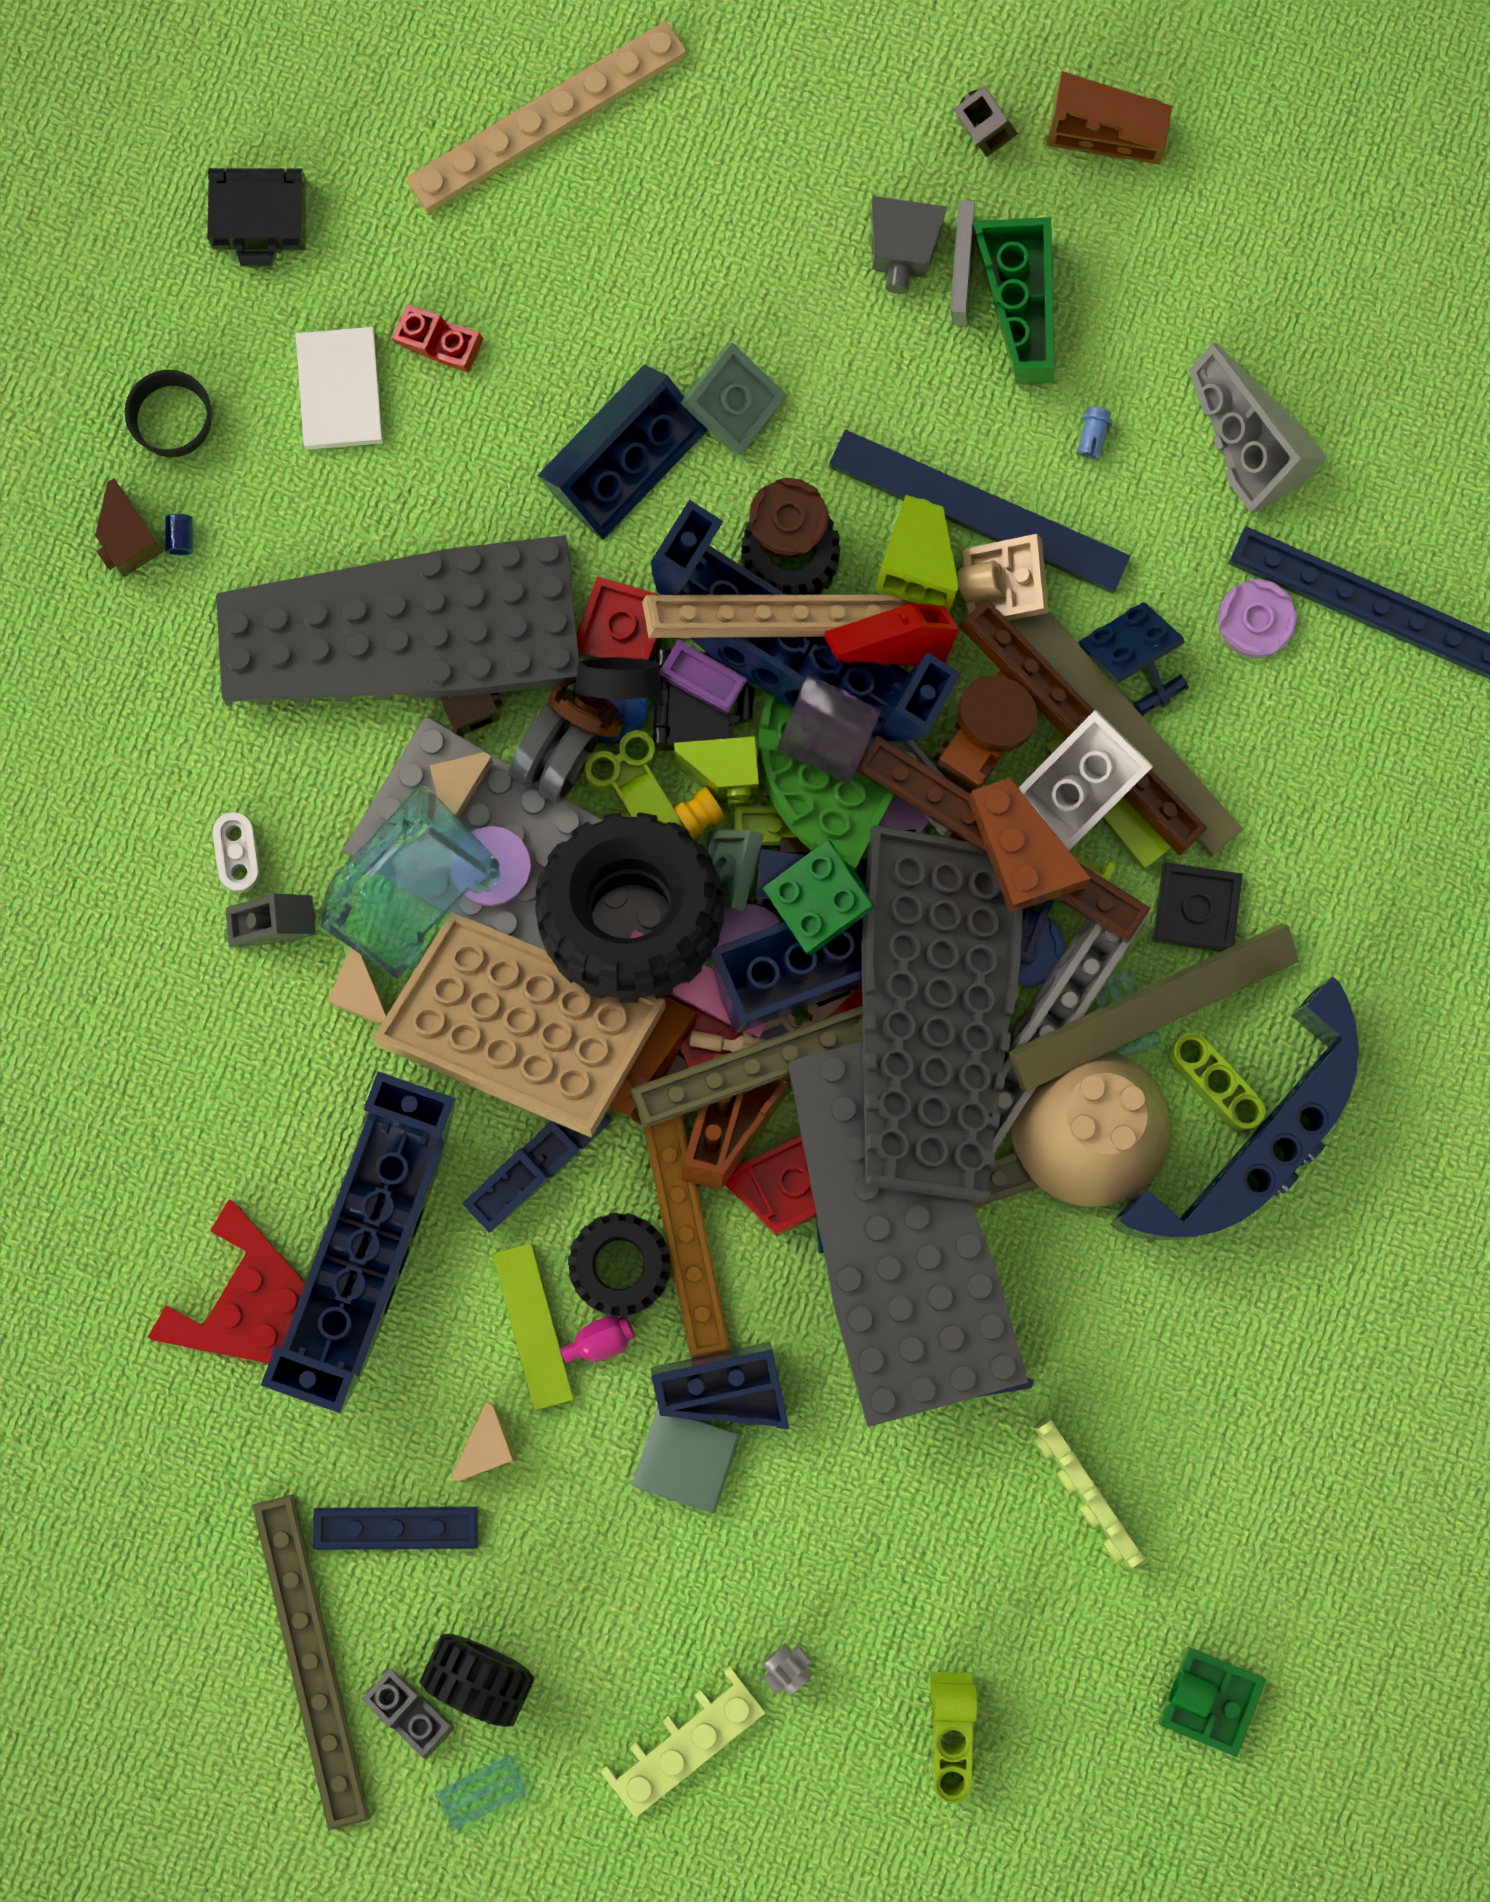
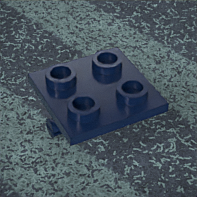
M1145 602L1130 608L1123 615L1094 630L1090 635L1078 641L1081 648L1117 683L1142 670L1152 691L1138 701L1133 702L1134 707L1142 716L1158 706L1166 707L1171 703V698L1189 689L1188 683L1181 674L1164 685L1162 684L1154 661L1181 646L1185 641L1181 634Z

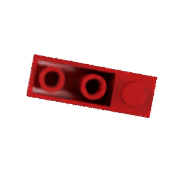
M909 603L825 632L824 637L836 659L846 663L858 661L877 663L883 666L897 664L915 667L927 652L945 663L959 628L945 606Z

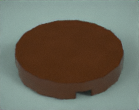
M782 478L774 483H770L768 486H764L758 491L751 503L749 525L753 538L763 550L776 557L792 559L808 554L820 544L827 530L829 513L821 494L814 486L801 479Z
M1001 675L984 676L972 681L962 693L958 704V723L963 733L979 748L988 751L992 748L1000 750L999 752H1010L1021 747L1032 735L1038 718L1036 703L1028 690L1015 680Z
M567 682L555 684L548 702L562 717L574 725L597 735L606 737L619 736L626 719L623 714L615 715L618 709L611 701L606 698L577 694L575 691L567 689L569 686Z

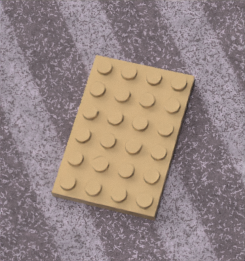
M451 912L373 1039L375 1046L592 1138L664 1012L666 1004L665 999H656L654 995L641 997L638 1003H620L619 998L607 996L600 999L590 995L577 983H570L558 971L546 950Z

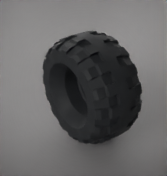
M621 812L603 815L604 820L593 825L585 822L572 830V837L566 842L557 843L548 855V863L543 873L539 874L536 886L535 913L539 934L548 956L552 959L558 971L570 983L575 982L583 987L586 993L600 999L607 996L619 998L620 1003H638L639 998L652 995L658 999L673 993V988L682 982L689 983L702 971V965L707 958L711 957V950L716 948L719 943V936L723 925L724 903L719 874L703 844H698L690 837L689 831L677 823L669 821L666 824L658 821L657 815L641 812L637 813V817H622ZM640 885L657 891L667 900L669 911L664 921L652 932L636 938H618L600 930L593 922V910L604 895L618 887Z

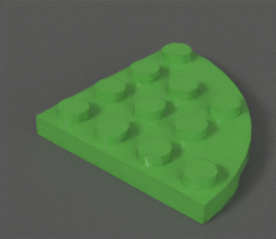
M769 694L760 721L757 741L758 762L768 796L788 828L811 851L826 840H829L842 858L856 871L868 848L870 829L874 825H880L895 797L856 772V767L868 751L865 745L870 739L852 736L824 726L795 711Z

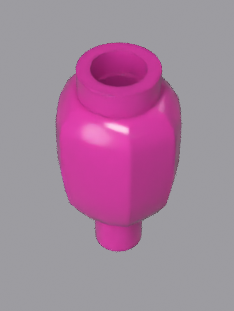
M610 1315L582 1328L576 1335L575 1342L561 1348L560 1351L566 1364L581 1357L589 1362H598L626 1350L628 1341L635 1338V1334L626 1315L620 1318Z

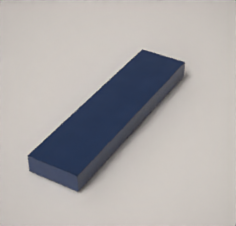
M478 1506L314 1508L313 1550L478 1548Z

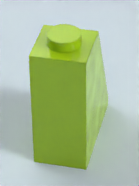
M906 495L883 558L874 590L916 604L945 606L950 613L959 584L944 508L928 500Z

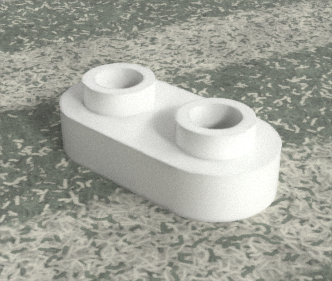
M225 813L216 820L213 826L218 876L223 885L229 890L237 893L247 892L255 887L260 878L254 827L247 817L240 813ZM234 828L241 829L242 834L238 840H229L228 834L230 830ZM245 867L247 869L245 878L241 880L235 879V869Z

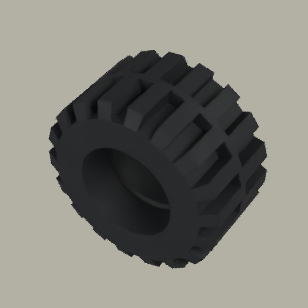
M828 516L826 533L820 544L813 549L814 557L807 566L798 570H784L771 562L767 551L763 550L753 538L748 522L741 545L742 567L786 595H821L824 588L828 589L830 587L833 576L837 573L841 548L839 547L840 537L838 530L834 531V522Z
M609 1213L607 1216H600L594 1219L592 1223L587 1226L585 1225L579 1231L580 1234L576 1240L574 1239L571 1245L570 1256H568L569 1277L576 1293L587 1305L612 1316L633 1315L650 1307L662 1295L669 1281L671 1260L668 1247L662 1235L651 1223L629 1213ZM618 1240L634 1244L640 1250L644 1259V1269L640 1279L634 1285L625 1289H614L605 1285L596 1272V1258L600 1250L606 1244Z
M442 1634L419 1683L426 1692L444 1704L483 1722L507 1727L514 1726L535 1677L526 1667L492 1648L459 1635Z

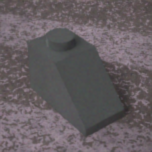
M270 894L226 908L229 947L291 942L316 935V916L312 895Z

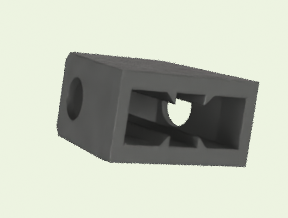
M873 196L870 216L872 269L887 272L885 286L887 291L905 294L909 290L910 276L926 277L943 227L946 206Z

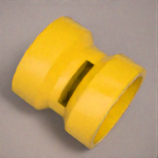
M706 787L697 791L694 794V799L687 803L680 802L673 807L693 840L702 836L704 829L710 825L718 826L726 821L720 806Z

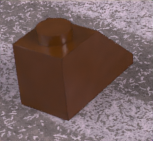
M115 478L108 481L95 533L102 547L96 551L109 571L116 567L122 576L125 577L163 553V551Z

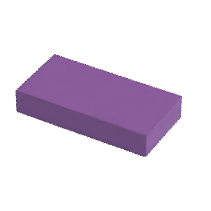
M679 639L660 670L661 678L728 715L747 682L746 677Z

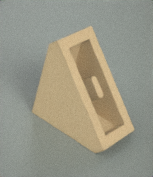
M482 752L429 765L444 824L451 830L454 829L494 763L492 756L488 753Z
M358 946L352 947L348 951L328 1002L334 1007L381 1025L388 1013L362 950Z
M485 1402L451 1479L461 1481L516 1460L496 1405Z

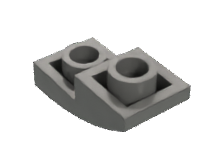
M391 1668L362 1698L389 1728L395 1729L425 1759L429 1758L455 1728L431 1703Z

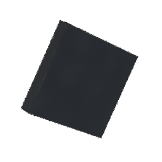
M1164 862L1161 869L1152 942L1218 952L1234 946L1243 874Z

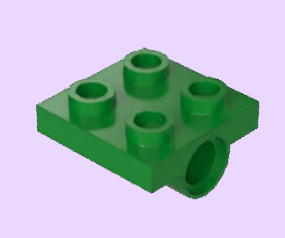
M829 840L823 842L763 887V890L806 954L809 955L815 953L876 908L865 892L866 888L860 877L842 858Z
M1187 1646L1158 1724L1238 1757L1266 1678Z

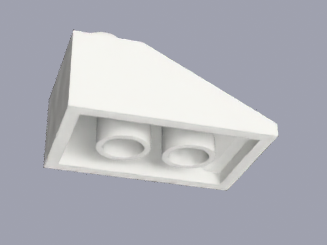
M1094 710L1019 789L1065 847L1070 850L1153 765L1097 710Z

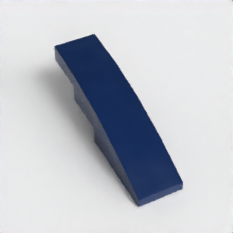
M606 1112L592 1138L551 1121L530 1142L512 1155L462 1204L491 1233L576 1157L614 1120Z

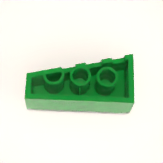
M1051 217L973 221L976 244L1016 385L1055 383Z

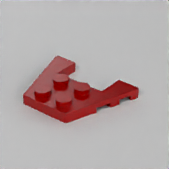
M801 1135L738 1165L725 1183V1186L776 1237L816 1218L815 1204L811 1192Z
M228 1199L210 1231L244 1250L246 1253L204 1325L166 1305L149 1333L148 1338L153 1341L269 1363L275 1345L278 1347L283 1345L306 1282L267 1240L259 1228L245 1215L238 1204Z

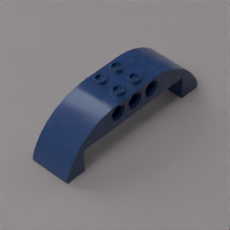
M690 499L651 560L652 576L659 595H786L711 547L709 544L723 521ZM825 637L691 638L717 661L746 677L748 681L795 711L831 729L866 739L880 736L886 741H905L925 737L932 728L961 674L928 652L910 673L896 664L883 666L871 662L856 661L854 663H846L836 659Z
M1332 976L1319 984L1291 1015L1325 1044L1327 1049L1184 1214L1179 1218L1148 1190L1136 1194L1111 1222L1110 1225L1113 1228L1134 1237L1158 1241L1185 1240L1214 1233L1241 1222L1260 1209L1274 1195L1284 1194L1299 1178L1295 1170L1306 1162L1310 1164L1325 1148L1326 1145L1321 1140L1340 1117L1351 1095L1357 1073L1359 1046L1356 1022L1349 1000L1338 980ZM1301 1113L1307 1116L1310 1121L1309 1131L1303 1128L1300 1123ZM1275 1143L1280 1145L1284 1151L1283 1161H1280L1274 1155L1273 1148ZM1249 1173L1258 1180L1256 1192L1251 1190L1247 1184Z
M379 1071L377 1072L363 1109L367 1119L283 1345L282 1347L275 1345L261 1386L341 1414L368 1362L412 1247L442 1159L456 1098Z

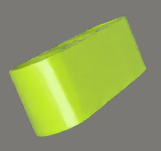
M1189 1033L1173 1042L1168 1053L1170 1063L1228 1127L1234 1131L1244 1132L1261 1124L1265 1118V1104L1205 1038L1199 1034ZM1183 1043H1190L1197 1048L1199 1056L1196 1063H1187L1180 1056V1047ZM1210 1073H1219L1224 1077L1226 1088L1223 1093L1213 1092L1209 1088L1207 1079ZM1238 1102H1245L1253 1109L1254 1115L1250 1123L1241 1122L1237 1118L1235 1108Z

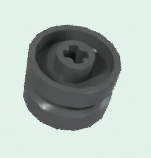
M547 703L537 715L518 746L510 764L508 776L525 786L534 783L540 778L539 794L558 804L567 796L583 773L585 763L592 755L600 735L589 732L574 724L569 728L571 722L556 712L550 703Z

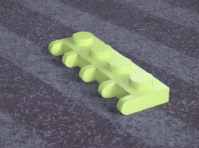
M1045 1419L1033 1428L1038 1434L1033 1439L1035 1445L1046 1460L1050 1457L1054 1458L1061 1471L1056 1473V1476L1069 1494L1074 1491L1077 1492L1084 1503L1079 1508L1080 1512L1092 1529L1099 1525L1108 1538L1102 1544L1114 1562L1117 1564L1122 1560L1125 1565L1131 1568L1145 1560L1144 1556L1138 1550L1120 1520L1117 1519L1097 1486L1090 1479L1074 1452L1057 1430L1052 1419Z
M731 1666L724 1670V1673L733 1685L713 1701H710L702 1690L698 1691L695 1697L704 1708L679 1728L670 1716L662 1720L671 1734L647 1754L637 1742L631 1745L630 1749L638 1761L620 1776L616 1777L614 1771L607 1765L600 1770L635 1818L766 1713Z

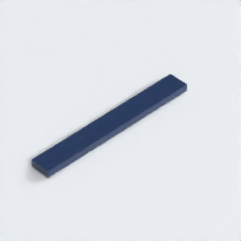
M846 429L829 462V468L903 501L905 496L908 495L942 506L946 520L993 541L999 542L1038 534L1042 538L1045 564L1113 594L1131 556Z
M1245 526L1228 562L1229 565L1263 580L1274 582L1281 588L1490 679V633L1250 527Z

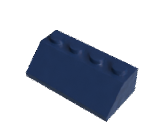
M644 364L537 476L565 508L597 537L603 540L708 429L680 403L684 396L669 376Z
M863 917L812 955L806 954L785 921L713 948L710 955L720 998L735 1034L862 986L861 942Z

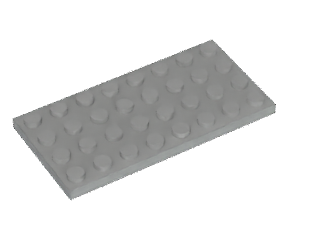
M425 716L346 843L343 852L448 915L454 912L546 950L539 934L535 913L536 886L539 874L543 873L548 863V855L557 843L566 842L572 837V830L585 822L593 825L603 820L565 798L558 804L550 801L539 794V783L537 781L528 786L521 784L508 776L510 767L508 764L492 756L493 765L454 829H449L445 826L429 765L486 751L457 734L455 735L452 731ZM488 826L505 828L517 835L529 851L532 867L529 883L520 896L511 902L509 901L494 907L475 904L462 895L453 880L451 869L454 849L461 839L477 828ZM627 885L618 887L604 895L595 906L592 918L594 924L603 932L618 938H630L634 929L644 935L655 930L666 918L669 906L667 900L657 891L645 886Z

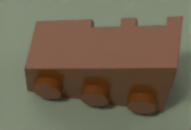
M1062 71L1053 102L1046 146L1160 165L1166 148L1172 106L1162 103L1157 99L1146 98Z
M1001 670L997 674V676L1001 675L1008 678ZM957 721L954 728L959 731L951 742L947 740L943 742L933 760L937 762L936 767L946 779L971 794L972 790L983 786L1005 752H999L1000 750L992 748L989 751L979 748L965 736Z
M1011 778L971 791L969 804L1010 914L1087 887L1091 879Z
M715 1053L713 1059L723 1055ZM790 1076L700 1108L684 1159L682 1180L721 1190L791 1089Z

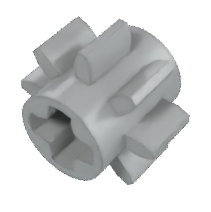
M784 1643L763 1662L762 1665L768 1671L763 1680L776 1694L784 1688L791 1696L813 1675L806 1667L812 1660L799 1645L791 1651Z

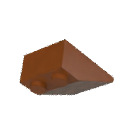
M668 996L661 997L665 999L666 1008L610 1107L631 1118L640 1119L630 1094V1089L665 1077L698 1015L694 1010Z

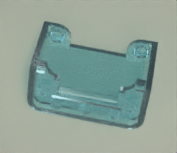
M420 786L334 876L325 893L320 927L398 979L408 968L412 970L420 963L425 953V950L422 949L424 936L468 890L474 894H479L483 890L486 892L490 891L496 885L501 874L499 872V861L436 794L426 787Z

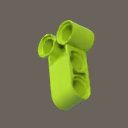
M637 730L628 732L621 739L618 755L615 756L608 751H598L593 753L586 761L585 775L588 784L599 792L613 790L629 817H637L639 812L657 815L658 821L663 823L675 822L685 828L649 769L655 759V745L653 739L647 733ZM635 742L642 743L648 748L649 752L643 759L633 760L626 754L629 745ZM602 762L608 763L614 768L613 776L605 781L598 780L592 775L593 768Z
M931 1671L930 1707L933 1709L932 1777L935 1792L945 1802L958 1803L967 1798L972 1786L973 1722H976L977 1688L973 1681L972 1672ZM955 1730L963 1734L962 1739L956 1744L949 1745L942 1741V1737L948 1731ZM954 1771L962 1775L961 1780L955 1785H946L941 1782V1778L948 1772Z

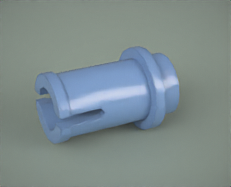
M1088 407L1087 413L1082 415V420L1085 423L1079 447L1076 451L1078 455L1084 457L1085 453H1088L1087 458L1089 459L1101 458L1107 427L1112 426L1113 422L1110 419V411L1099 407Z

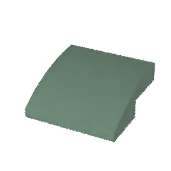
M657 1408L632 1486L715 1514L740 1435L693 1419L660 1416L659 1409Z

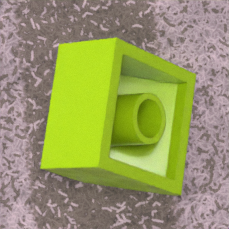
M755 736L674 743L676 767L701 788L706 787L715 800L718 802L727 801V806L734 807L747 806L751 804L750 799H758L759 780Z

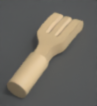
M693 1030L690 1046L718 1052L722 1050L734 1052L765 1040L749 1036H740L735 1040L724 1039V1036Z

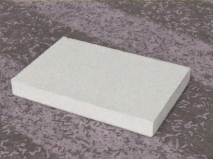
M365 327L295 333L305 450L383 444L374 328Z

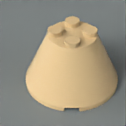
M1111 1051L1037 1086L1010 1127L1015 1154L1029 1174V1178L1041 1190L1062 1202L1093 1208L1122 1202L1137 1194L1151 1182L1165 1160L1169 1148L1171 1125L1166 1101L1153 1078L1130 1058Z

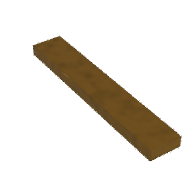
M681 1115L644 1129L690 1358L728 1351L730 1346L696 1183L682 1180L683 1163L688 1149V1142Z

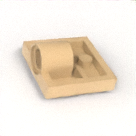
M1038 534L962 549L964 567L959 569L958 582L962 597L967 603L968 615L986 599L1008 621L1049 613L1042 538Z

